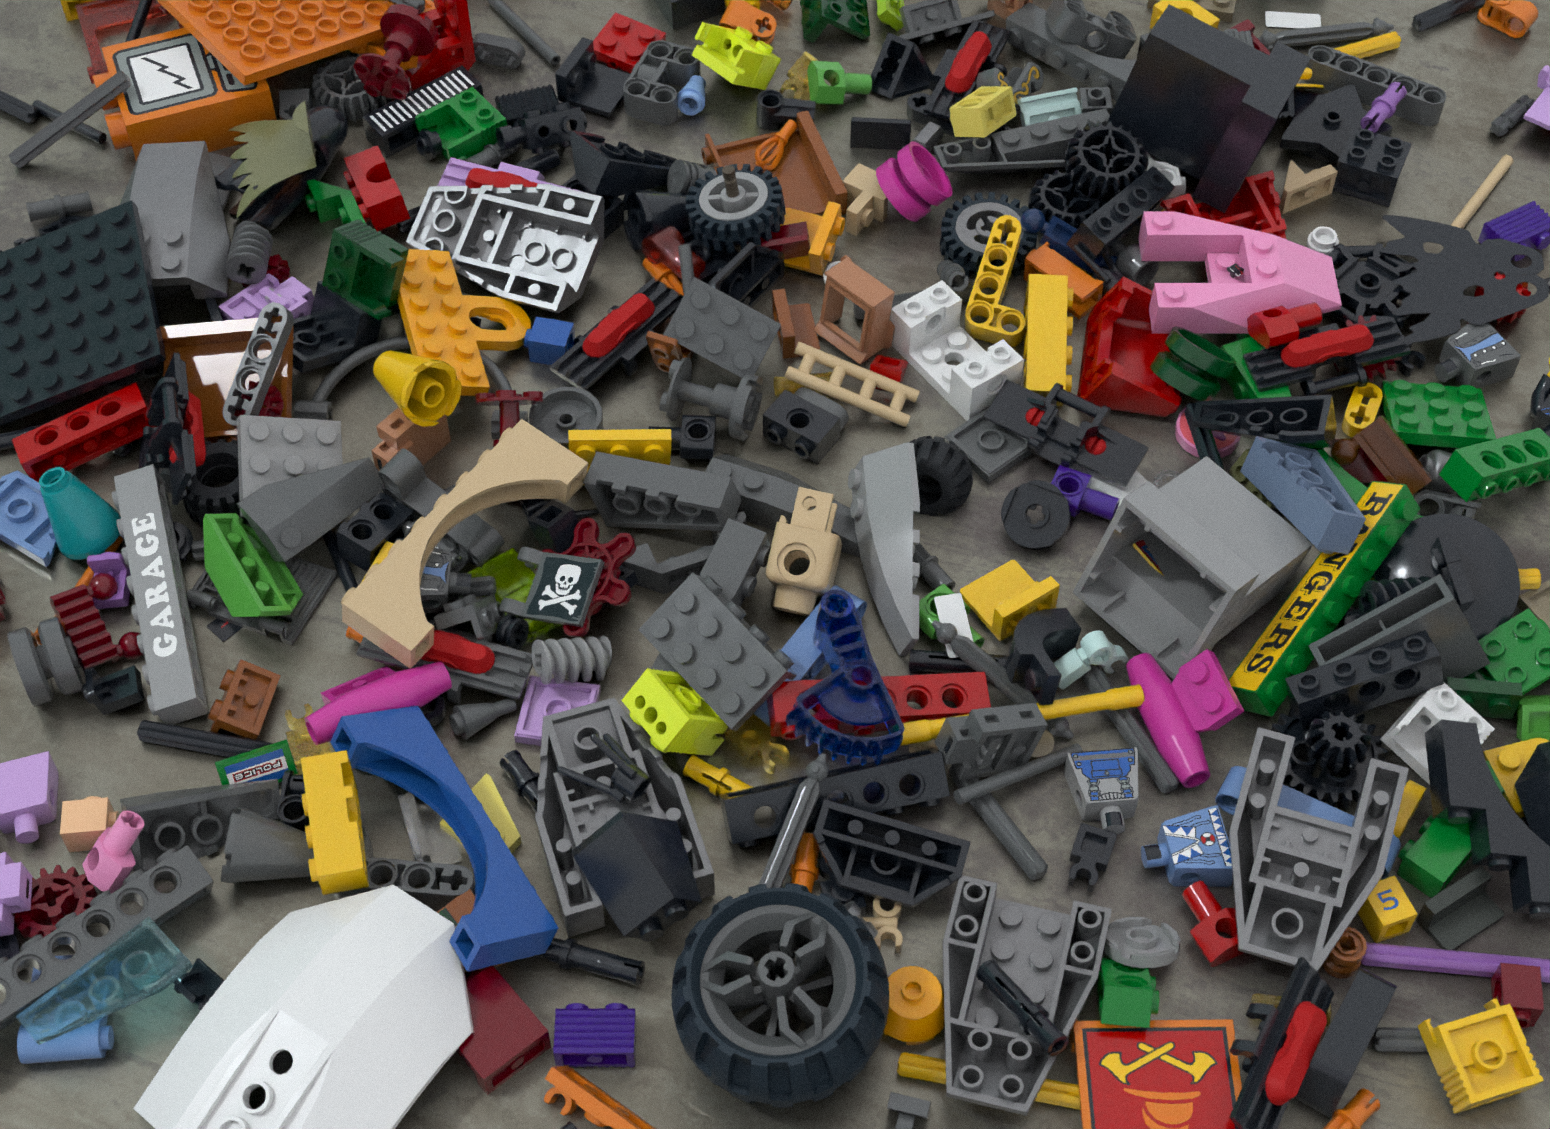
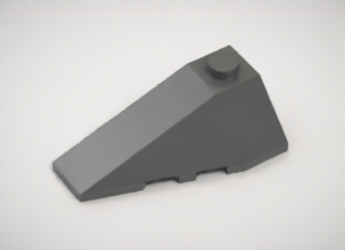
M370 457L266 484L238 502L237 506L275 562H286L382 491L378 477L379 471Z
M271 779L166 791L120 799L122 812H135L143 818L145 823L131 847L136 862L133 871L143 869L146 872L157 865V858L171 848H176L178 851L188 845L197 859L217 852L218 848L226 844L234 806L245 808L273 820L278 819L277 807L280 799L278 780Z

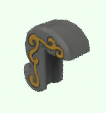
M1027 62L1024 69L1012 67L1007 77L998 68L980 72L977 76L976 85L977 89L981 86H1012L1017 112L1020 111L1017 100L1029 97L1031 93L1039 91L1043 85L1044 76L1038 64Z

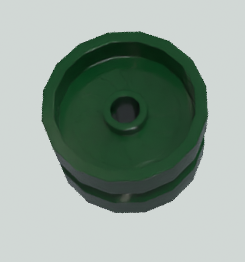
M1173 327L1165 341L1171 352L1161 351L1157 354L1150 366L1152 372L1170 386L1194 399L1214 401L1221 390V386L1216 378H1227L1235 367L1236 360L1222 348L1204 337L1181 327Z

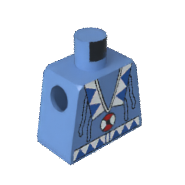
M1218 805L1164 821L1160 826L1157 838L1158 844L1141 847V858L1144 867L1164 866L1169 883L1173 886H1190L1198 881H1204L1207 887H1227L1232 885L1230 843Z

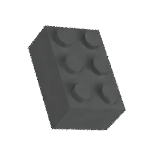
M694 277L663 335L677 339L680 345L743 378L745 374L755 375L781 324Z

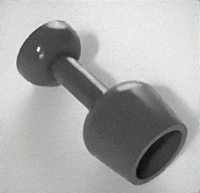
M1118 241L1110 248L1118 256L1115 265L1124 274V277L1143 286L1156 275L1159 267L1158 262L1141 261L1139 244H1132L1126 247L1121 241Z

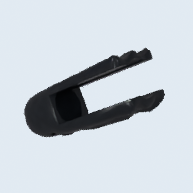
M319 105L308 109L314 149L317 150L315 151L317 167L295 174L272 185L257 196L237 218L239 201L229 211L232 219L252 221L258 225L265 226L268 230L276 229L305 199V195L309 194L307 181L312 179L319 181L343 145L349 127L345 115L329 105ZM248 158L237 160L214 178L217 189L225 191L236 190L244 194L249 185L238 189V186L251 173L232 178V176Z

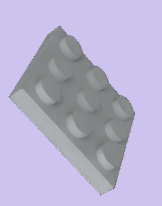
M240 415L237 418L240 501L266 484L343 464L341 421ZM240 510V517H245Z

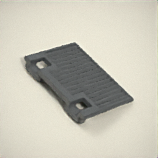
M296 556L288 559L285 564L301 589L303 596L292 613L284 616L232 617L206 570L193 588L187 591L186 595L190 609L194 610L199 605L207 609L209 616L267 636L269 632L280 635L282 642L293 645L337 577L338 572ZM206 591L218 595V597L216 598L215 596L209 595L206 593ZM278 618L290 621L291 623L289 624L287 622L281 621Z

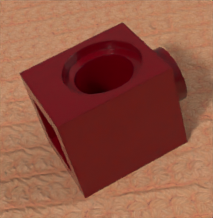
M1500 963L1491 978L1492 999L1497 998L1500 1006L1511 1004L1521 1029L1530 1026L1534 1027L1544 1011L1540 966Z

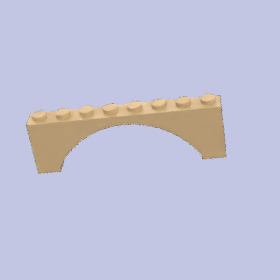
M523 419L513 428L508 427L502 433L499 443L492 450H485L480 456L477 465L470 472L465 471L459 477L454 489L448 495L442 494L434 504L433 510L426 517L422 516L414 523L409 535L403 541L397 540L390 548L388 556L380 564L375 563L371 566L363 582L357 588L352 587L345 593L341 601L342 622L411 669L434 645V626L426 619L421 601L420 584L427 560L444 535L470 515L501 503L526 499H558L566 504L584 484L588 462Z

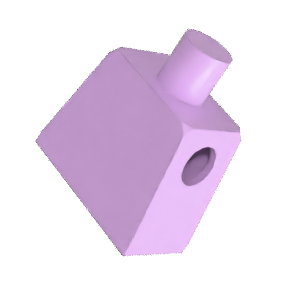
M49 751L0 763V829L2 833L6 834L15 832L16 841L22 844L35 842L39 838L38 826L51 823L56 819L59 774Z

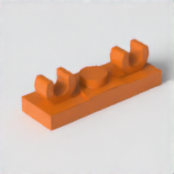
M568 1065L551 1067L545 1078L555 1087L547 1091L544 1102L553 1104L560 1094L563 1095L565 1106L560 1112L563 1116L571 1115L579 1106L586 1111L584 1114L585 1118L599 1127L610 1126L613 1129H656Z

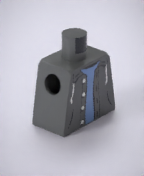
M1468 323L1445 341L1439 358L1440 363L1435 365V374L1442 382L1455 378L1461 385H1471L1480 388L1512 378L1521 355L1489 323L1482 325Z
M434 548L427 560L420 584V595L424 613L444 612L443 605L447 604L449 593L470 595L472 574L451 572L452 553L449 551Z

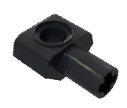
M683 415L681 427H648V429H671V450H680V458L712 459L715 456L716 416Z

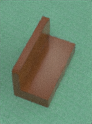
M785 289L772 290L774 321L781 324L777 336L782 358L802 357L794 354L798 342L820 350L817 333L813 331L815 324L810 304L788 305Z

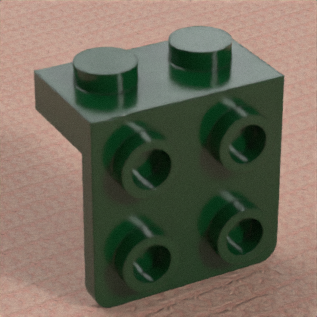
M800 0L802 8L801 24L803 25V37L805 40L814 43L828 24L863 40L870 36L866 0Z
M1483 667L1464 678L1447 677L1445 684L1481 717L1513 719L1523 696L1521 683L1494 681Z

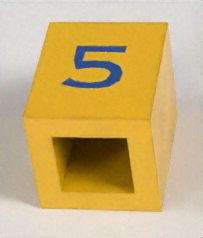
M1395 875L1383 880L1380 879L1358 911V915L1375 943L1409 932L1418 915Z

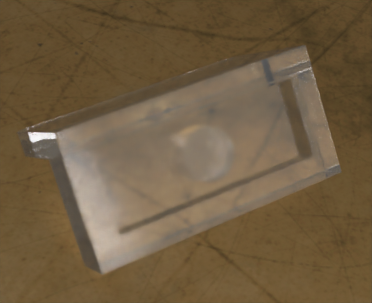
M412 793L399 795V803L415 861L461 865L462 857L456 838L440 827L439 823L443 818L427 804L416 806Z

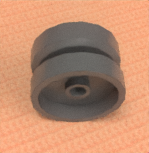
M559 387L546 391L543 394V402L533 404L530 408L529 424L567 449L568 430H604L603 412L598 399L588 391L577 387Z
M58 616L39 622L38 633L42 643L40 646H38L32 631L27 627L7 633L16 667L34 707L53 700L54 690L50 679L54 677L61 693L66 696L83 691V681L79 671L80 664L71 639L66 635Z

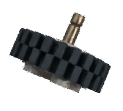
M737 164L717 168L718 175L714 176L709 171L705 173L706 181L698 178L695 181L696 187L691 186L688 190L689 195H686L685 206L691 232L695 234L697 241L703 240L704 246L708 248L714 244L715 250L721 251L723 246L727 245L728 252H735V245H741V250L749 242L761 245L760 237L766 241L772 238L771 231L778 233L780 224H784L786 209L782 187L777 177H773L772 172L768 170L763 173L762 167L756 166L751 171L750 164H743L742 170H738Z

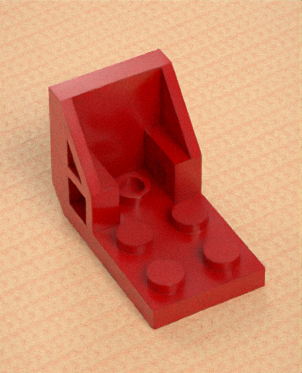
M434 0L436 9L418 15L423 19L428 16L435 26H439L437 27L439 39L431 53L426 56H418L417 68L405 70L410 78L411 91L461 65L469 71L475 63L467 0Z

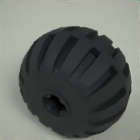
M924 436L909 442L914 443L920 497L919 514H929L930 516H938V513L943 515L956 511V507L965 503L971 492L973 473L968 457L963 450H958V445L952 441L948 444L944 442L945 438L935 436L932 438L931 436Z

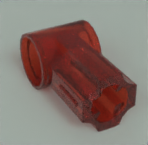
M668 226L645 238L642 242V250L649 262L652 264L662 262L682 279L678 246L684 245V241L680 232L673 226ZM692 252L694 277L698 279L704 271L705 262Z

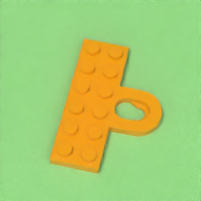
M409 249L397 302L412 355L444 361L454 367L457 371L455 372L457 379L461 381L462 389L460 396H475L476 393H488L490 385L479 350L511 351L523 346L526 331L531 329V322L527 313L517 304L503 298L462 295L449 251ZM476 316L484 317L490 321L503 324L506 330L482 329L473 324L470 318Z

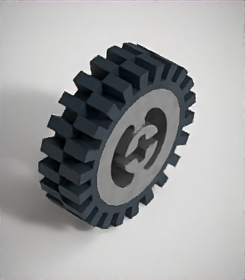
M982 192L975 193L974 201H972L969 195L963 197L962 204L958 200L952 204V209L948 208L946 210L945 217L942 218L940 252L942 256L945 255L944 260H951L963 267L968 279L972 273H975L977 276L995 220L1000 216L1011 215L1020 222L1022 214L1029 209L1026 205L1020 208V201L1016 198L1009 204V195L1002 194L1000 200H996L995 192H988V199H983ZM1022 226L1020 246L1011 271L1014 277L1020 275L1021 269L1025 270V258L1030 251L1036 249L1038 233H1028L1023 230ZM1005 233L1004 237H1002L1001 244L1006 245L1009 233ZM998 259L990 262L994 266L1005 264L1002 260Z

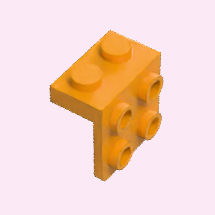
M829 201L823 216L785 208V221L780 226L806 221L810 240L808 256L785 259V266L823 276L827 263L833 259L837 238L844 231L845 218L842 217L841 204Z

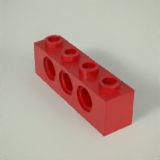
M135 382L12 439L20 464L30 478L39 482L40 477L49 469L62 467L65 471H69L143 436V428L150 426L148 418H146L149 404Z

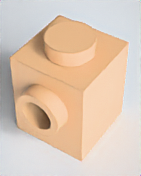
M90 796L83 800L63 801L60 836L68 851H90L99 836L108 827L112 828L120 812L114 811L108 797Z

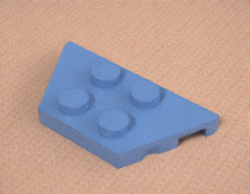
M17 470L0 478V540L47 567L51 562L57 542L42 498L41 486L39 482Z

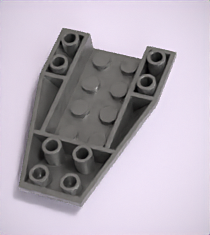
M962 875L958 880L943 939L946 1097L1027 1116L1058 1055L1049 1056L1032 1035L1023 1033L1019 1028V1021L1000 1003L985 984L976 977L977 970L987 960H995L1000 968L1021 988L1035 1005H1042L1048 1011L1051 1022L1068 1037L1097 982L1112 909L1074 900L1071 914L1069 915L996 898L997 883Z

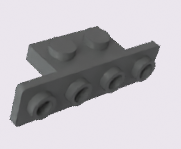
M957 0L921 1L899 9L906 34L899 37L911 42L918 40L919 45L936 40L935 35L945 33V37H951L962 33L961 28L970 26L973 20L988 24V20L995 17V12L992 10L962 18Z

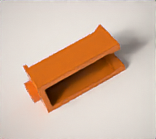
M1048 242L1044 243L1037 250L1033 249L1026 256L1024 261V280L1027 282L1029 274L1068 276V288H1073L1072 308L1067 307V311L1079 320L1088 314L1102 298L1104 281L1094 279L1058 252L1050 249Z

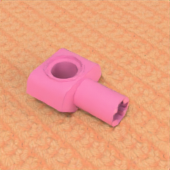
M132 811L121 812L112 828L108 827L99 836L82 864L87 880L102 892L109 890L112 894L121 888L123 881L128 877L136 864L131 847L145 825L140 815Z

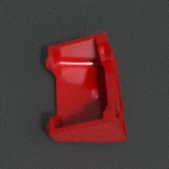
M1123 276L1093 307L1086 325L1077 396L1100 407L1106 405L1111 410L1166 417L1178 410L1182 400L1180 391L1170 385L1167 386V383L1152 372L1150 368L1159 352H1171L1165 343L1170 333H1152L1149 314L1152 290Z

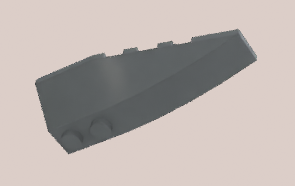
M729 454L712 457L705 471L732 477L742 498L737 513L744 511L746 522L775 530L776 522H779L781 515L786 517L788 524L791 523L799 487L819 491L789 473ZM833 499V503L838 504L832 533L839 535L843 544L841 552L860 557L855 520L851 517L850 508Z
M728 518L699 576L705 578L707 575L712 577L723 588L720 595L727 602L732 599L741 607L745 597L749 598L755 590L757 584L756 575L760 567L767 565L771 549L767 533ZM659 652L651 669L677 672Z

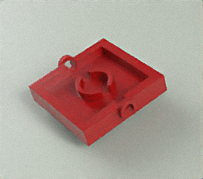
M615 12L593 40L594 54H596L597 60L607 63L608 67L616 70L619 68L632 73L635 64L639 62L647 46L653 41H666V33Z

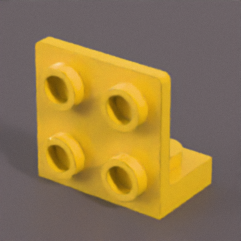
M1010 560L960 589L959 593L962 594L965 603L970 606L972 611L999 641H1002L1014 634L1017 624L1025 616L1036 611L1056 608L1060 585L1052 576L1041 582H1035L1016 560Z

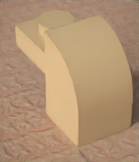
M858 163L842 181L848 192L847 206L849 207L846 209V232L855 236L864 227H868L873 219L884 222L888 211V198L879 185L876 171Z

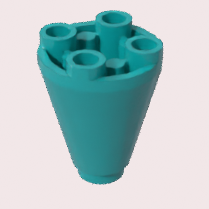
M55 467L49 469L40 477V491L58 548L62 555L69 559L81 560L86 558L87 560L88 556L104 553L121 536L117 527V519L121 518L119 512L72 473L65 471L62 467Z

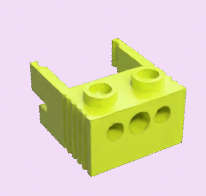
M702 22L694 37L696 40L704 42V44L696 45L692 56L735 85L766 90L781 61V58L772 53L773 47L759 40L756 42L752 39L753 34L750 31L739 26L734 30Z
M647 668L621 700L629 709L631 719L646 730L651 737V744L663 753L671 751L672 753L683 752L684 754L712 756L724 741L722 736L717 737L715 734H723L727 730L728 725L678 672Z

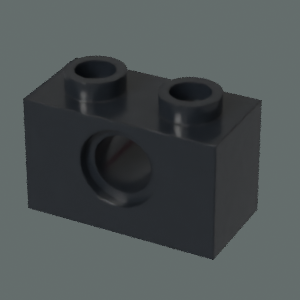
M784 390L763 414V436L770 442L793 451L800 458L808 459L818 465L840 438V418Z

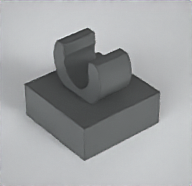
M890 1092L887 1109L899 1113L895 1129H913L916 1117L928 1119L931 1101Z

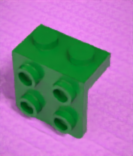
M1529 608L1478 640L1490 661V664L1483 668L1494 681L1521 683L1522 695L1550 679V628L1542 619L1538 620Z

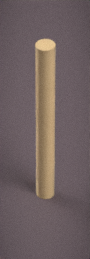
M1504 155L1451 223V226L1462 229L1466 226L1513 164L1511 156Z

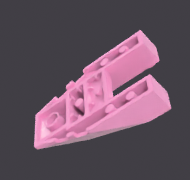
M1144 211L1138 236L1141 261H1205L1208 283H1155L1149 306L1152 333H1170L1173 327L1177 326L1196 334H1249L1247 318L1253 313L1279 306L1290 309L1316 302L1319 305L1322 314L1341 309L1340 293L1332 257L1273 234L1180 212ZM1237 264L1244 269V274L1232 278L1227 271V267Z

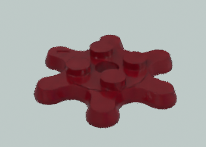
M585 518L578 522L574 530V541L565 552L556 553L551 549L542 550V552L602 559L605 562L583 627L563 625L564 632L570 637H584L588 633L591 615L596 614L601 609L603 603L608 602L611 605L624 606L631 599L629 585L625 581L618 579L621 574L620 565L636 551L634 538L629 533H620L610 542L600 544V530L598 524L592 518Z

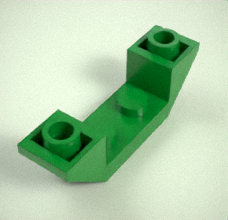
M313 179L307 181L310 194L305 195V200L310 213L316 212L320 223L340 218L342 225L358 219L365 223L352 191Z

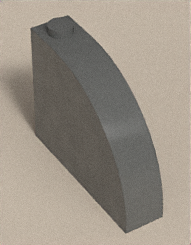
M1440 574L1308 645L1320 667L1426 630L1441 656L1444 683L1447 677L1464 678L1490 664L1489 659ZM1419 692V693H1416V694H1413V695H1410V696H1407V697H1404V698H1401V699H1406V698H1410V697L1419 696L1422 692Z

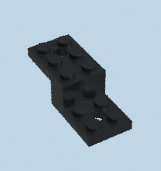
M323 280L318 281L311 314L294 319L293 367L301 373L342 361L356 351L376 343L382 319L374 318L348 302L346 298H342L341 295L332 292V289L329 290L327 286L324 287L322 285ZM398 302L396 305L387 308L392 310V314L387 317L400 313Z

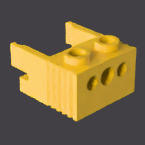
M1496 998L1483 1005L1487 1011L1441 1024L1435 1028L1431 1026V1019L1424 1020L1417 1026L1436 1072L1441 1077L1440 1081L1444 1084L1443 1088L1447 1091L1446 1096L1450 1098L1449 1103L1453 1106L1454 1114L1526 1092L1544 1081L1543 1077L1539 1075L1540 1070L1536 1068V1061L1532 1060L1533 1055L1529 1053L1530 1048L1526 1045L1527 1041L1511 1004L1500 1006Z

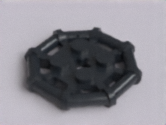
M1378 242L1377 245L1344 246L1341 243L1334 245V250L1327 256L1332 257L1334 266L1337 263L1343 264L1338 270L1334 268L1341 302L1356 311L1354 314L1341 306V309L1328 313L1344 323L1350 320L1353 324H1356L1360 315L1363 316L1365 321H1370L1372 315H1378L1379 312H1383L1384 315L1376 316L1377 321L1393 317L1398 328H1403L1404 322L1412 314L1396 316L1395 311L1397 307L1394 303L1405 299L1410 293L1404 291L1402 286L1392 284L1391 281L1417 272V269L1412 266L1415 262L1409 263L1397 255L1380 252L1384 247L1382 243ZM1359 258H1367V261L1358 260ZM1370 282L1373 284V287H1367L1363 284L1366 285Z

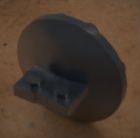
M1433 514L1411 521L1374 573V580L1377 581L1382 579L1393 580L1395 578L1406 579L1408 577L1420 578L1421 576L1433 578L1440 574L1477 640L1482 639L1495 628L1510 620L1519 599V571L1509 547L1492 529L1479 521L1462 515Z

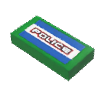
M287 739L215 762L222 785L277 779L279 783L282 782L285 770H293L294 774H298Z

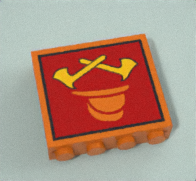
M1233 1019L1150 1020L1149 1028L1101 1024V1021L1075 1022L1069 1040L1070 1051L1075 1052L1082 1129H1239L1229 1118L1242 1089L1238 1056L1229 1052L1233 1041L1236 1040Z

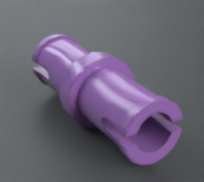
M1392 82L1382 96L1375 98L1371 104V109L1360 121L1363 129L1371 122L1372 125L1368 130L1375 133L1386 119L1393 116L1396 106L1407 94L1404 86L1398 93L1395 92L1401 83Z

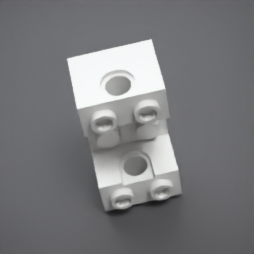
M941 280L892 307L890 321L895 326L892 346L968 421L992 404L1006 380L1021 386L1024 359L1004 339L988 347L986 352L960 326L962 299ZM958 361L960 364L957 366L948 365L947 362Z

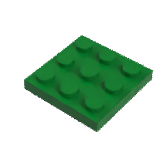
M1405 380L1382 381L1381 391L1383 393L1382 403L1385 417L1390 426L1396 430L1398 436L1406 444L1463 448L1496 439L1481 388L1471 385H1461L1459 387L1443 386L1436 382L1416 384Z

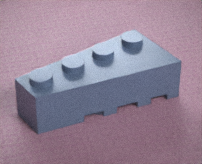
M1256 436L1240 472L1317 550L1326 554L1337 552L1348 555L1366 518L1319 452L1315 449Z

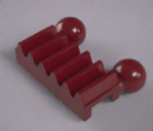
M107 573L95 575L88 586L82 584L50 597V604L56 616L59 617L66 635L71 639L84 674L85 669L98 666L110 660L113 664L122 657L135 660L143 656L137 643V635L140 633L128 632L120 638L117 645L113 644L111 635L107 632L105 623L101 620L99 611L94 606L93 598L107 600L117 593L118 583L112 575Z

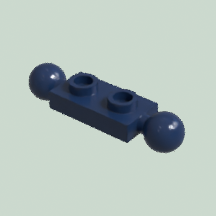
M1035 208L1028 209L1022 214L1020 223L1024 231L1031 234L1042 233L1043 235L1039 243L1043 245L1048 242L1050 249L1055 250L1088 272L1094 273L1066 245L1076 232V228L1054 215L1049 222H1046L1044 214ZM1102 255L1095 260V263L1100 268L1105 266L1109 269ZM1110 256L1113 262L1116 263L1118 256Z

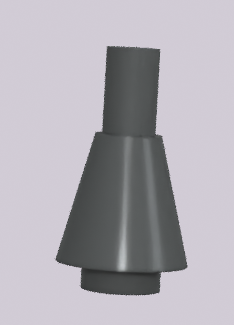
M510 697L495 703L454 705L453 714L449 715L450 725L456 735L461 734L467 740L496 720V717L517 710V705L514 698Z

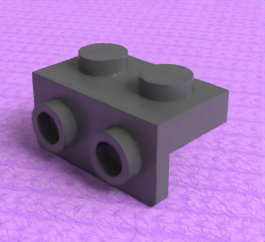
M473 593L444 604L445 611L435 615L434 619L438 630L471 620L476 638L480 640L496 632L498 623L505 616V613L499 610L501 603L496 601L494 594L476 599Z

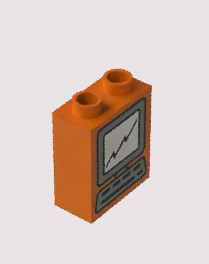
M185 27L101 48L109 72L93 76L96 88L119 71H123L128 75L132 83L128 89L102 107V109L106 111L120 107L121 111L104 115L115 150L132 146L136 161L143 144L205 141L208 152L248 143L234 141V138L245 134L238 131H229V129L237 125L254 121L277 120L266 78L244 86Z

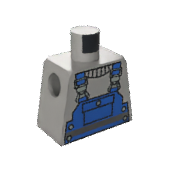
M1137 747L1067 753L1064 775L1081 819L1086 822L1101 821L1103 830L1116 833L1117 835L1123 833L1126 829L1124 819L1135 816L1138 803Z

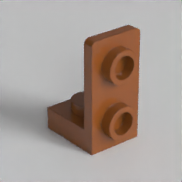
M648 331L646 335L654 364L660 370L669 373L674 359L679 361L684 357L692 359L694 352L680 345L677 339L652 331Z

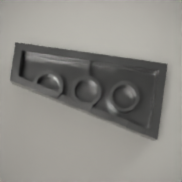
M597 451L583 482L607 527L722 531L728 518L735 519L742 500L732 477Z

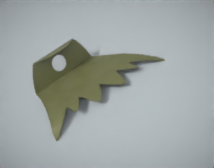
M305 101L295 109L292 120L254 121L229 129V131L245 133L234 138V141L249 142L230 156L231 159L248 158L238 167L232 178L251 173L238 186V189L249 185L239 203L237 218L257 196L272 185L295 174L317 167L311 121Z

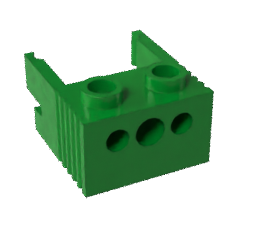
M473 86L469 90H464L460 94H456L455 97H451L415 116L419 132L426 128L430 132L436 131L439 134L442 142V154L448 161L451 157L465 161L484 150L485 145L497 143L496 128L507 125L506 118Z

